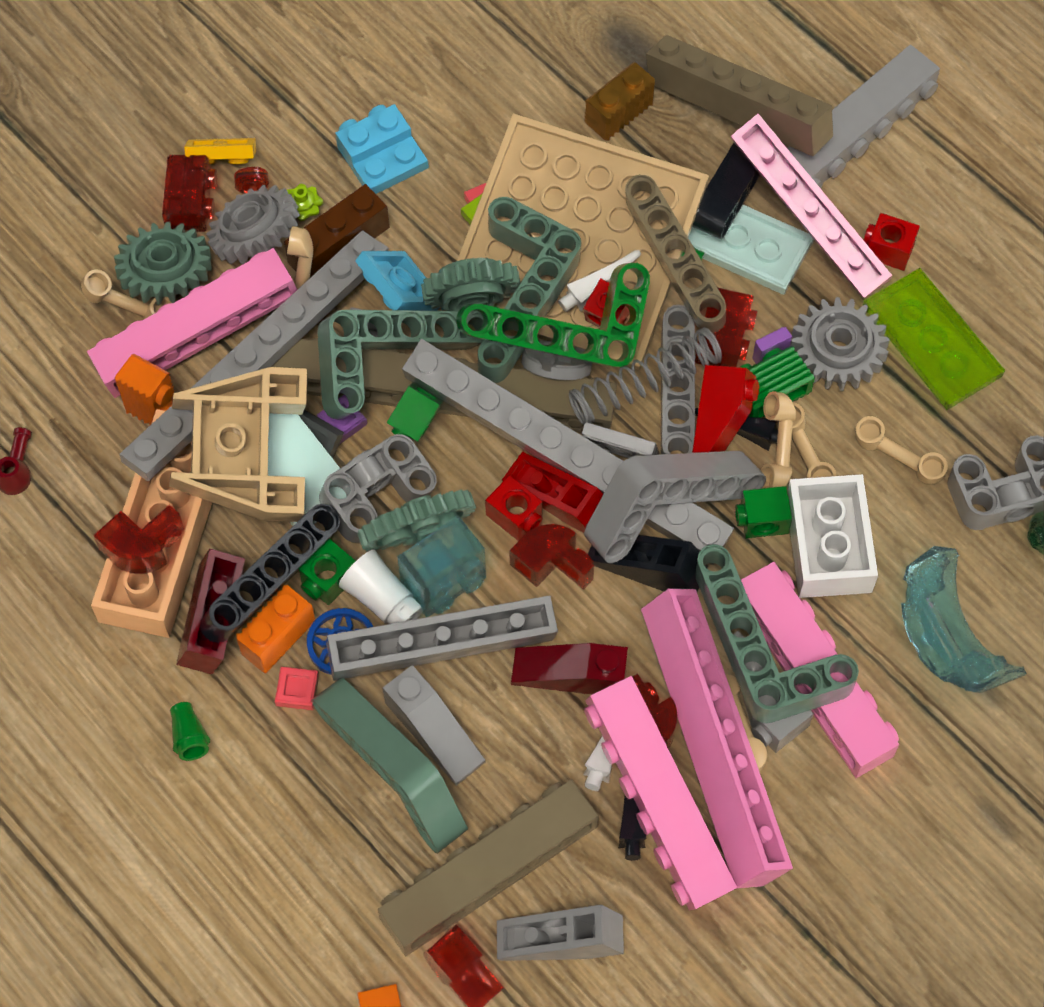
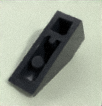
M638 535L628 554L617 562L607 563L592 545L585 559L592 566L661 591H666L667 589H696L698 592L699 590L695 576L699 551L689 541Z

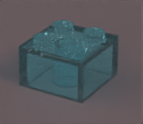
M459 516L397 556L400 582L413 593V598L421 605L422 613L425 617H429L435 612L437 614L445 612L452 606L454 599L464 592L467 594L474 592L483 584L486 578L485 548Z

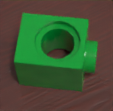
M412 383L406 389L388 419L387 424L393 427L391 431L393 434H402L418 442L425 434L444 401Z
M787 486L743 490L741 503L735 505L737 526L744 527L745 539L789 534L792 515Z
M329 539L299 569L302 590L311 599L317 601L320 598L329 606L344 591L339 587V582L356 560ZM323 571L335 572V575L329 579H320L318 577Z

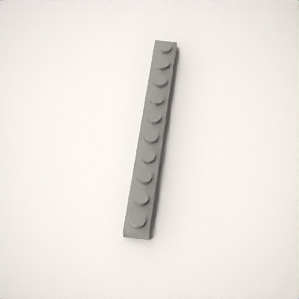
M362 230L191 388L271 367L365 279L362 269L355 262L361 252L389 251V248ZM171 406L120 453L121 462L146 481L152 479L192 441L193 410L172 409Z

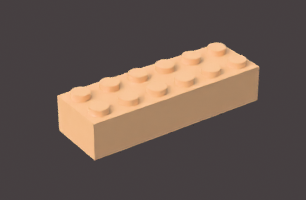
M156 409L152 423L165 411ZM192 441L149 481H146L135 472L91 604L98 623L170 638L212 502L169 487L171 472L191 473Z

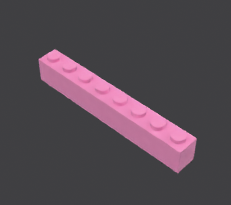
M667 589L643 607L641 611L729 872L737 888L761 887L790 871L793 867L696 589Z

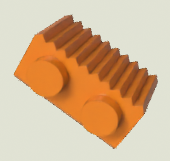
M131 354L115 375V381L126 413H131L132 417L137 416L138 420L143 419L144 424L149 423L151 425L156 409L166 411L172 406L175 390L174 386H172L173 383H171L172 380L170 379L169 372L136 354Z
M282 585L283 590L277 591V596H272V601H267V606L262 607V612H257V617H252V622L247 623V628H242V633L236 634L241 655L265 674L315 621L313 606L288 585Z

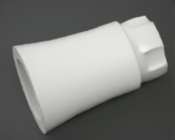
M375 549L368 551L354 562L339 582L341 589L358 599L385 624L415 620L423 612L421 605L413 598V593L392 573Z

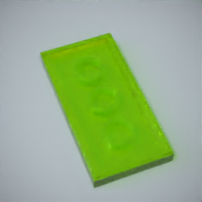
M921 268L916 269L864 300L863 305H868L867 313L869 315L876 313L879 315L877 325H886L885 335L946 410L1003 377L1005 369Z

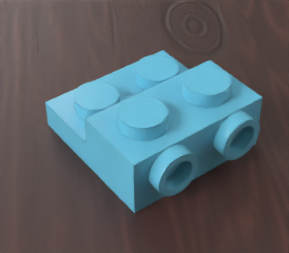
M395 104L387 108L385 105H378L369 112L368 117L358 122L355 119H349L341 124L338 132H335L338 150L361 185L367 184L375 194L429 168L427 158L413 139L410 126Z
M362 251L355 260L362 269L364 278L377 288L383 296L384 303L391 310L437 311L440 308L433 309L431 305H425L421 284L424 283L423 279L426 277L405 251Z

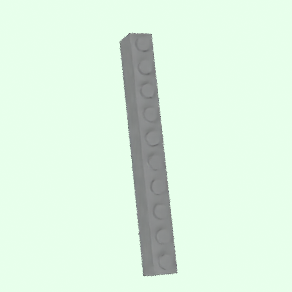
M423 339L419 341L402 368L406 379L541 461L597 487L603 494L616 470L624 462ZM692 502L655 505L645 524L670 539L692 542L699 552L702 548L712 544L725 547L734 530V527Z

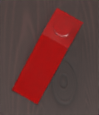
M705 365L692 453L726 451L751 413L752 403L757 400L759 395V382L750 370L741 367Z
M521 452L502 478V481H504L509 475L542 501V508L583 533L603 496V493L597 487L524 452Z

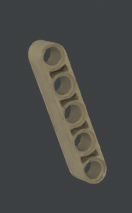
M639 174L633 176L628 180L625 188L626 203L631 215L699 329L706 327L712 333L718 332L726 323V303L655 181L647 175ZM639 191H646L650 194V197L646 200H637L633 195ZM655 220H663L667 223V226L657 230L651 228L650 224ZM671 249H681L685 253L678 259H672L667 256ZM689 278H697L702 284L692 289L686 287L684 282ZM707 307H714L720 313L714 318H706L701 312Z

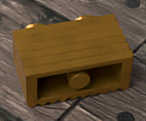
M633 62L585 100V123L604 140L610 141V137H614L615 133H619V129H624V125H629V121H634V117H638L639 113L643 114V110H648V106H653L655 79L636 62Z

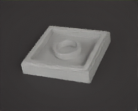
M585 422L582 436L612 454L626 458L638 455H659L655 442Z

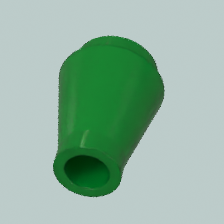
M180 702L175 704L170 709L173 751L179 755L181 760H197L209 751L210 738L193 711L191 703Z

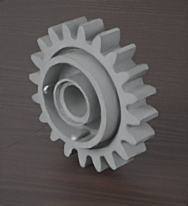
M262 185L259 191H254L250 188L248 193L238 194L236 199L226 202L223 211L215 213L218 220L209 223L212 230L207 232L206 235L210 239L208 241L209 245L221 261L227 259L229 264H233L238 259L241 264H244L248 258H252L257 253L282 246L280 239L282 237H290L289 228L298 226L295 220L300 216L297 210L298 205L285 188L279 190L277 185L272 186L269 190L265 185Z
M839 297L835 298L834 306H829L828 302L822 299L819 310L812 305L808 306L807 315L800 314L797 325L793 327V339L790 346H794L795 351L798 352L799 357H802L807 368L814 372V383L819 381L820 378L825 379V389H829L834 381L838 383L840 391H844L846 381H849L855 389L859 387L860 378L870 383L873 372L880 373L883 366L882 362H886L889 351L886 349L890 339L884 336L886 325H876L879 317L877 313L866 316L868 305L865 304L856 310L854 308V299H850L847 306H842ZM840 341L845 343L846 346H838L833 342Z

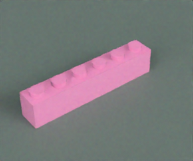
M759 114L755 115L731 135L733 142L864 301L892 279V274Z
M272 248L266 252L257 253L250 261L236 269H229L223 272L218 279L211 283L194 288L187 296L175 303L162 306L157 313L148 318L131 323L126 330L112 338H105L99 341L87 353L105 386L113 397L117 398L120 396V392L115 381V375L131 354H136L161 369L167 370L278 308L297 291V288L275 249Z
M775 562L741 579L768 647L783 671L838 655L835 651L836 646L831 635L826 630L821 631L814 620L815 614L810 604L806 600H800L794 591L795 586L792 578L785 570L780 571ZM834 672L830 674L837 682L848 681V678L842 673ZM857 682L852 693L847 698L811 710L855 778L893 758L899 746V737L891 723L882 720L876 711L878 708L873 696L866 690L862 691ZM806 684L794 686L802 694L813 692Z
M630 676L589 696L585 700L588 707L584 708L587 720L593 729L599 728L605 742L601 743L603 752L610 764H617L623 776L619 778V783L625 796L628 799L634 798L640 811L636 814L638 823L646 835L651 833L657 845V848L654 849L655 857L663 870L669 869L675 881L671 888L678 903L681 906L686 904L690 911L736 889L737 886L633 677Z

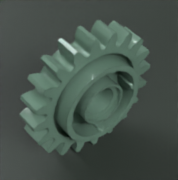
M166 222L163 229H158V226L152 223L151 231L149 232L140 227L138 228L139 237L127 235L128 245L119 244L120 254L114 256L117 280H120L121 288L123 290L129 289L130 297L132 298L141 294L143 303L149 301L151 297H155L157 305L162 303L164 297H168L171 303H175L177 294L185 297L188 295L189 288L194 289L200 286L199 281H208L207 271L212 270L210 247L206 246L205 237H197L196 229L194 228L185 233L184 224L182 223L176 229H171L170 222Z
M470 258L456 261L442 267L438 273H431L430 278L423 279L424 283L421 284L423 301H425V305H431L433 309L441 307L442 310L459 311L468 304L494 306L495 303L502 302L504 298H510L511 294L516 291L520 285L519 271L517 266H512L510 262L502 264L501 260L496 261L489 258Z

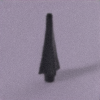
M695 408V416H698L699 408ZM747 417L737 434L769 451L771 443L777 444V421L766 418Z
M625 796L618 848H625L626 860L635 861L641 858L640 848H646L644 840L647 838L636 817V814L640 811L634 798L628 799Z

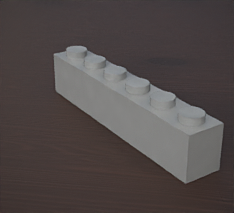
M910 44L832 110L833 137L814 156H810L790 146L787 149L821 189L823 183L828 178H836L844 170L848 161L853 157H861L875 138H883L890 131L895 121L909 116L916 103L922 98L927 100L934 94L938 88V83L936 82L940 68Z
M549 595L327 635L326 646L332 678L335 681L340 678L346 679L401 669L411 665L417 666L553 641L558 633L551 596Z

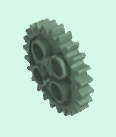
M468 490L449 491L443 495L439 493L432 498L431 495H426L405 503L401 508H395L394 511L376 517L369 524L363 525L357 534L362 548L366 552L373 549L385 550L391 546L397 547L402 543L403 546H408L421 542L434 533L458 524L462 521V518L468 517L470 513L475 512L476 505L471 492Z

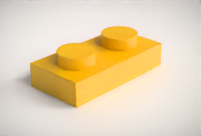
M256 139L188 140L184 146L185 160H194L196 165L214 164L217 159H228L230 164L248 163V159H253L255 156Z

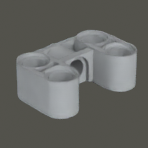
M395 434L372 449L362 452L345 466L330 474L320 491L319 501L320 504L332 506L339 514L340 526L338 530L342 536L350 542L360 543L357 534L360 529L352 525L350 517L360 516L367 524L378 517L368 497L391 483L400 497L407 503L418 497L430 495L437 483L436 474L409 437ZM388 450H399L403 453L405 460L396 461L392 459ZM417 478L421 480L425 485V490L414 489L409 479ZM329 488H342L346 493V498H334L330 494Z
M1036 435L1026 438L1015 460L1017 474L997 480H991L986 465L978 456L964 454L956 459L947 484L964 525L973 530H983L1006 522H1016L1028 516L1044 512V490L1041 487L1044 486V437ZM1028 455H1036L1041 461H1034ZM960 473L971 475L973 480L964 479L960 476ZM972 505H982L987 511H977Z

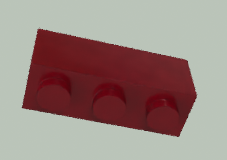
M209 548L199 563L176 665L212 675L223 661L227 640L219 643L211 642L202 634L200 623L213 602L242 575L245 558ZM214 615L218 624L229 626L228 621L223 616Z

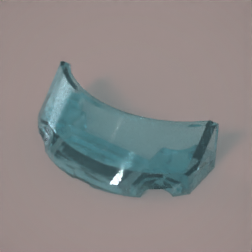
M933 546L906 567L903 578L907 582L906 602L901 603L904 625L908 638L918 652L920 660L944 682H950L965 689V691L976 693L985 692L1025 676L1027 673L1024 667L1007 663L1004 656L993 655L975 637L964 618L957 594L956 568L959 554L955 548Z

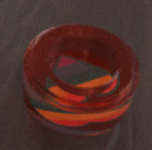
M246 167L236 171L234 174L235 189L245 194L248 193L250 188L254 191H259L262 185L268 188V172L261 167Z

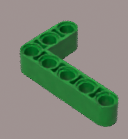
M639 263L621 264L613 270L600 330L484 304H468L463 306L457 314L456 324L463 334L470 337L605 366L623 367L628 365L635 355L650 284V275L648 270ZM628 269L633 270L638 278L636 286L631 290L623 283V275ZM620 305L626 306L630 312L629 321L624 325L619 324L615 317V312ZM472 310L479 311L483 316V325L476 331L471 330L466 323L467 315ZM510 317L518 323V332L513 338L506 337L502 331L503 322ZM544 325L549 326L553 331V340L546 346L542 345L537 338L539 329ZM578 333H583L588 339L587 349L582 353H578L573 347V339ZM616 340L622 345L623 353L618 360L614 361L608 355V347L612 341Z

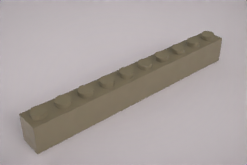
M318 338L311 340L300 339L271 367L307 369V394L322 396ZM362 349L365 403L397 406L408 386L413 383L405 378L402 370L411 354L399 353L394 349ZM336 357L337 368L346 373L345 362ZM455 358L459 362L478 372L477 363H470L465 359ZM512 368L509 375L503 381L496 384L573 431L582 433L584 425L574 413L569 400V391L575 388L581 393L582 385L585 383L593 387L595 378L557 380L533 374L525 368ZM597 381V392L606 406L608 415L604 416L594 393L588 387H584L585 400L595 417V422L591 424L611 429L614 405L606 386L601 381ZM609 382L616 395L617 383ZM339 393L338 399L342 397L344 394ZM446 402L442 403L437 412L469 417Z

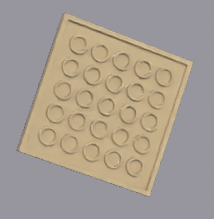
M513 113L457 261L470 258H489L496 261L501 260L502 264L510 262L512 266H517L520 283L522 282L535 260L496 240L488 231V208L490 203L499 197L512 198L578 233L581 238L580 262L567 284L609 266L634 250H639L641 255L633 263H639L648 270L650 284L635 355L632 361L625 365L631 368L633 360L644 361L672 283L628 209L625 194L626 184L629 179L639 174L651 177L663 194L685 234L689 237L699 205L709 182V175ZM639 191L633 197L637 200H646L650 197V194L646 191ZM508 217L497 218L499 221L511 220ZM655 220L650 226L653 229L660 230L665 228L667 223L663 220ZM536 232L527 234L530 237L541 236L539 233ZM561 248L558 250L561 253L572 252L570 249ZM671 249L667 256L672 259L681 258L683 250ZM628 269L623 275V283L628 289H633L637 284L638 278L633 270ZM544 275L540 277L542 280L551 281L555 279L553 276ZM566 284L545 318L600 330L599 327L585 321L584 311H580L577 305L567 312L561 308L558 300L567 295L568 288ZM504 298L502 302L495 303L493 307L504 309L510 298ZM527 302L522 305L526 308L537 307V305L532 302ZM630 314L628 315L624 324H626L629 321ZM544 325L539 329L537 337L552 341L553 331L549 326ZM578 333L573 339V347L586 350L588 339L583 333ZM615 340L609 344L608 355L612 360H618L623 353V348ZM635 363V369L640 371L641 365Z

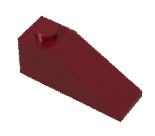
M581 643L515 648L511 685L593 695L625 679L628 647Z

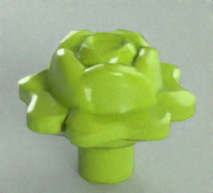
M299 184L294 189H287L288 194L292 195L298 205L297 210L300 216L297 218L299 221H305L308 217L319 214L318 207L323 204V199L317 195L316 187L311 186L307 188L305 184Z

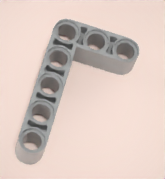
M742 451L632 456L620 464L585 528L584 536L607 563H614L628 554L655 505L741 499L743 490L762 489L766 482V476Z

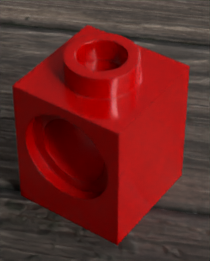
M880 212L876 225L869 223L863 241L882 264L905 271L920 225ZM884 239H890L894 243L887 242Z
M601 278L583 308L585 321L599 328L609 287V282ZM620 305L615 312L616 320L621 325L624 324L630 314L629 309L624 305Z
M510 475L485 500L486 516L517 541L526 533L530 535L535 532L542 523V501ZM512 507H521L525 511L521 514H512L508 510Z

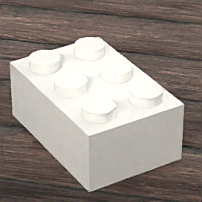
M863 474L790 479L787 489L792 515L790 536L799 598L872 593L878 578Z

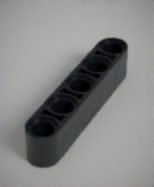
M735 143L731 146L708 184L692 226L721 240L726 235L760 177L759 172Z
M318 504L311 508L219 596L201 619L200 628L205 638L216 643L229 639L282 585L289 581L339 528L340 517L335 508L327 504ZM313 521L321 523L325 531L316 528ZM289 544L299 547L302 554L293 552ZM264 567L273 569L277 573L278 578L269 576ZM239 591L248 592L252 596L253 602L244 600ZM214 615L223 616L228 621L229 626L218 624Z

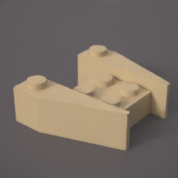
M268 367L174 393L172 409L193 410L191 473L171 472L169 487L263 521L298 522L304 515L305 477L268 476L269 413L303 414L306 407L307 369Z

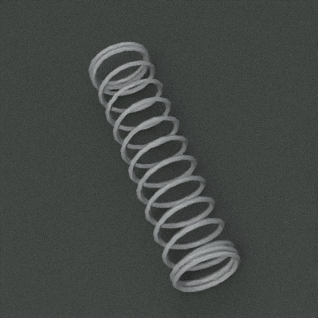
M703 327L695 332L694 339L684 336L681 344L674 341L671 342L669 351L661 347L658 349L656 357L649 353L646 354L644 363L635 359L631 369L626 366L620 367L619 376L610 371L607 373L606 381L597 377L594 380L593 387L584 383L581 387V393L575 388L570 390L569 400L574 413L583 425H585V422H595L594 414L584 396V387H588L594 393L604 416L608 415L606 406L597 392V381H601L606 386L614 407L620 410V403L610 387V375L618 379L626 400L629 404H633L632 395L622 379L623 369L630 372L637 391L642 398H645L646 392L635 374V363H639L645 369L650 386L655 392H658V384L647 366L648 357H652L657 362L665 384L671 386L669 374L660 362L661 351L669 355L675 374L680 380H683L684 374L672 354L673 345H677L682 350L687 367L692 374H696L695 364L685 349L686 339L694 343L698 358L704 367L709 365L708 360L713 364L720 363L722 353L714 334L708 328ZM705 336H706V338L710 341V343H711V345H712V347H713L715 356H714V355L712 354V352L710 351V349H709V347H708V344H707V342H706Z

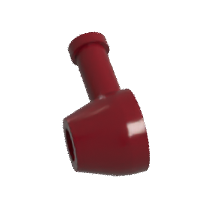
M14 428V439L10 455L0 459V491L7 495L22 493L31 482V472L23 462L28 440L31 439L32 432L26 428ZM9 467L15 468L11 473H4Z

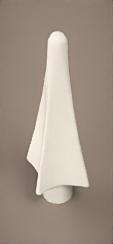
M634 250L609 266L567 284V295L558 300L561 308L567 312L577 305L579 310L582 311L600 278L610 283L613 270L621 264L633 263L640 257L641 252Z
M603 736L585 763L587 768L583 775L588 776L585 787L592 791H598L602 781L609 783L612 764L607 760L601 743L605 742Z

